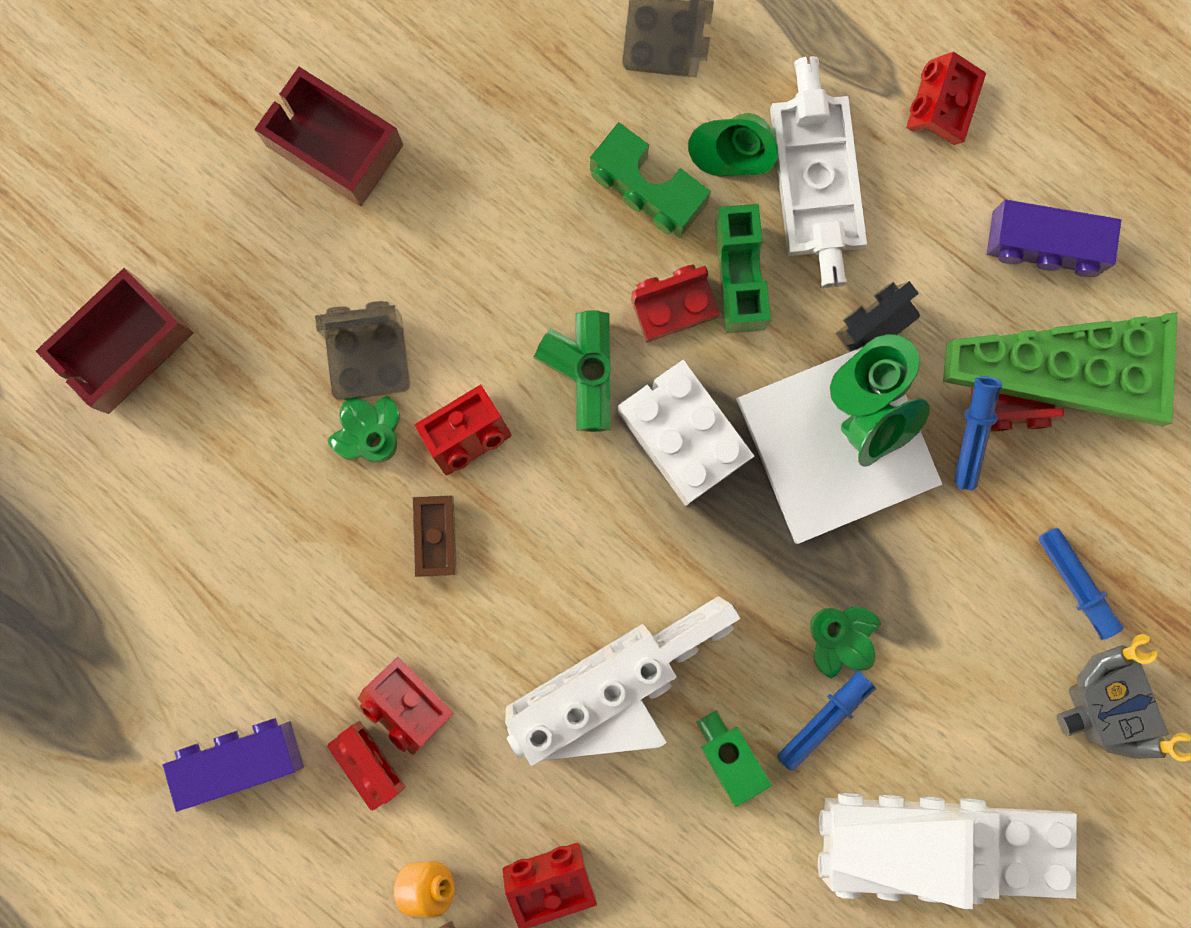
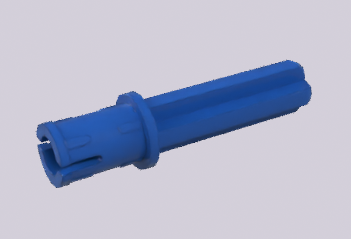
M989 376L975 378L971 405L964 413L967 424L954 478L957 488L961 490L967 489L972 491L978 486L991 425L995 424L998 419L995 409L999 392L1002 388V382Z
M1057 527L1052 528L1041 534L1039 537L1040 544L1079 604L1076 608L1078 611L1083 610L1099 635L1100 640L1108 639L1121 632L1124 626L1106 601V592L1098 590L1060 529Z
M857 670L833 696L831 694L827 696L830 701L778 753L779 761L788 770L794 771L846 717L852 719V713L877 688Z

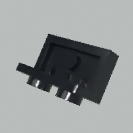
M894 281L874 295L877 301L865 310L863 306H860L843 319L846 325L835 334L849 352L864 347L876 337L886 334L898 335L920 317V313L911 302L919 294L910 281L900 285H896Z

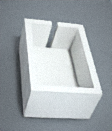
M684 360L656 378L652 386L653 391L646 385L618 405L617 413L685 506L754 457Z

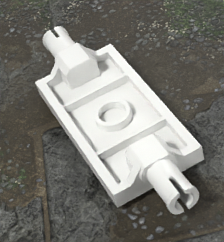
M811 56L810 64H807V58L803 57L794 62L799 93L788 102L772 103L770 108L772 127L776 131L775 141L778 146L776 163L788 256L819 255L822 288H831L830 284H834V288L847 284L842 251L864 249L867 245L848 96L831 97L827 95L826 91L821 89L819 58Z

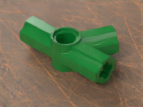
M588 310L576 313V342L550 328L539 343L534 359L576 382L577 431H610V313L601 312L600 310ZM592 363L600 365L604 370L603 376L594 381L588 380L582 374L584 367Z

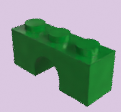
M618 122L590 156V171L592 172L593 179L606 189L613 187L622 194V200L631 209L640 212L642 209L653 218V224L660 231L667 235L673 233L681 238L708 204L711 191L681 168L666 183L653 184L646 181L641 176L639 169L648 159L649 144Z
M759 204L719 207L715 219L726 334L765 330L771 321L767 281H762L760 269V248L763 239Z

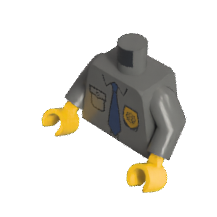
M1145 634L1137 635L1133 639L1131 647L1127 648L1121 645L1093 655L1078 675V683L1069 689V694L1075 708L1057 714L1058 724L1062 732L1069 737L1084 731L1090 743L1102 746L1108 753L1133 759L1165 758L1166 754L1170 753L1178 761L1185 762L1191 760V752L1182 753L1175 747L1177 741H1191L1189 734L1177 733L1172 737L1171 741H1165L1163 736L1169 735L1142 667V664L1151 663L1156 659L1158 650L1145 654L1137 649L1138 645L1149 642L1150 637Z

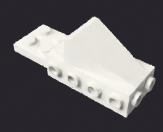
M717 596L653 636L641 624L506 706L505 723L509 733L507 740L518 759L525 756L532 767L541 760L659 748L666 744V740L642 699L647 695L650 699L656 698L671 688L670 681L677 678L669 662L674 659L677 663L683 662L699 651L697 645L710 637L713 641L719 640L734 630L732 624L738 621L740 617L733 605Z
M839 793L838 798H825L824 810L820 811L819 830L821 836H824L823 852H820L818 857V872L820 878H823V881L831 891H836V896L857 899L861 898V893H877V897L880 899L898 901L902 900V894L918 895V899L925 902H942L962 909H973V904H984L985 898L999 899V895L1076 899L1077 814L1071 811L989 808L986 806V801L971 798L960 799V804L945 803V799L938 797H920L919 802L904 801V797L897 795H879V800L863 799V795L855 793Z

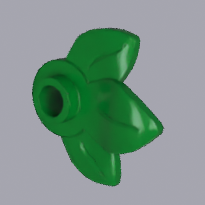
M389 396L381 398L374 407L360 398L346 399L340 408V423L343 428L328 438L327 441L330 448L347 460L361 457L373 463L389 460L397 449V437L394 431L400 420L399 408ZM381 437L380 444L376 447H371L373 441Z
M852 606L844 611L835 608H825L816 613L811 620L810 630L816 642L813 657L817 668L831 679L838 674L843 664L858 671L872 668L875 662V649L868 637L881 625L879 618L873 612L858 606ZM835 622V631L832 635H828V626Z

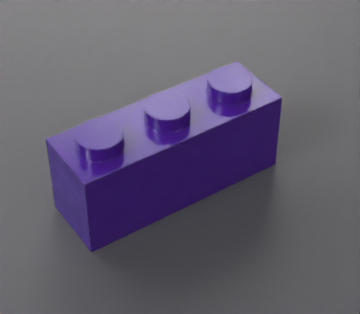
M1005 199L992 213L986 255L999 257L998 260L1006 264L1029 262L1037 264V268L1042 270L1056 271L1064 268L1075 270V274L1081 277H1097L1116 264L1122 219Z
M273 718L252 725L253 734L239 738L238 731H234L213 738L215 744L213 747L200 750L199 743L174 751L176 759L164 763L162 766L175 811L178 812L275 780L304 768L291 721L278 725L277 719Z

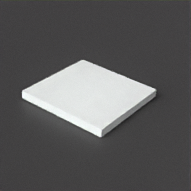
M863 347L736 398L796 544L942 485L921 430L910 442L881 457L872 465L862 467L858 463L859 452L850 444L848 438L841 431V424L851 415L842 412L833 403L830 395V384L833 375ZM906 394L898 400L892 401L890 405L897 407L907 402Z

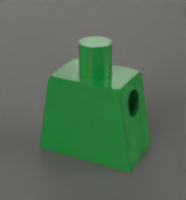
M717 710L696 722L707 741V744L702 746L701 749L734 807L741 805L772 786L738 727L729 731ZM731 745L737 755L735 762L725 763L719 753V749L722 746Z

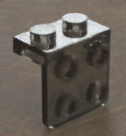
M629 0L622 58L623 67L630 71L696 78L700 60L707 61L710 37L703 36L704 24L711 25L714 0Z
M375 301L367 303L365 305L366 309L350 311L349 307L338 306L328 308L326 314L315 315L317 332L326 340L331 392L337 400L406 392L410 388L403 320L401 313L395 305H389V302Z

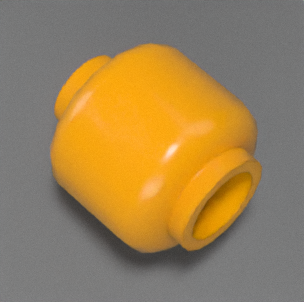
M438 861L407 864L400 870L394 885V899L398 909L404 915L411 918L441 916L449 909L455 893V883L451 871L445 864Z

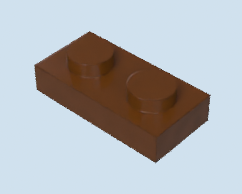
M454 496L412 497L415 577L457 575Z

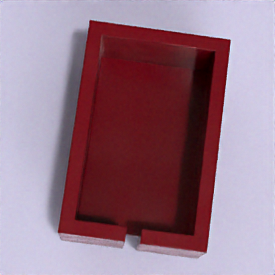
M298 66L279 93L287 109L294 116L290 120L282 106L274 101L254 130L266 147L361 207L403 147L398 130L390 123Z
M123 268L47 339L36 352L60 377L67 379L66 383L89 407L110 414L194 332L140 278L126 268Z

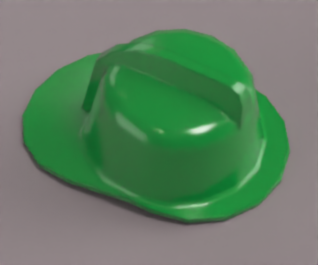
M752 113L738 114L732 119L712 120L702 123L693 130L688 140V152L693 163L700 170L710 175L764 174L774 166L778 158V146L775 141L776 131L774 127H770L765 119Z
M886 334L874 338L844 363L833 375L830 384L831 400L839 410L852 416H868L884 409L892 401H896L904 396L910 389L919 371L920 359L918 350L910 340L901 335Z
M917 398L897 407L889 404L884 409L868 416L858 417L851 415L841 424V431L848 438L850 444L859 452L858 463L862 467H867L878 461L881 457L910 442L925 425L930 414V405L925 399Z

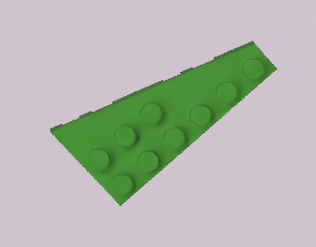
M1178 312L1149 318L1147 316L1134 317L1130 320L1116 322L1109 320L1054 327L1051 330L1021 331L1018 334L1001 336L994 334L953 339L946 344L943 382L974 388L975 378L989 376L1002 382L1000 394L1163 427L1171 424L1173 419Z

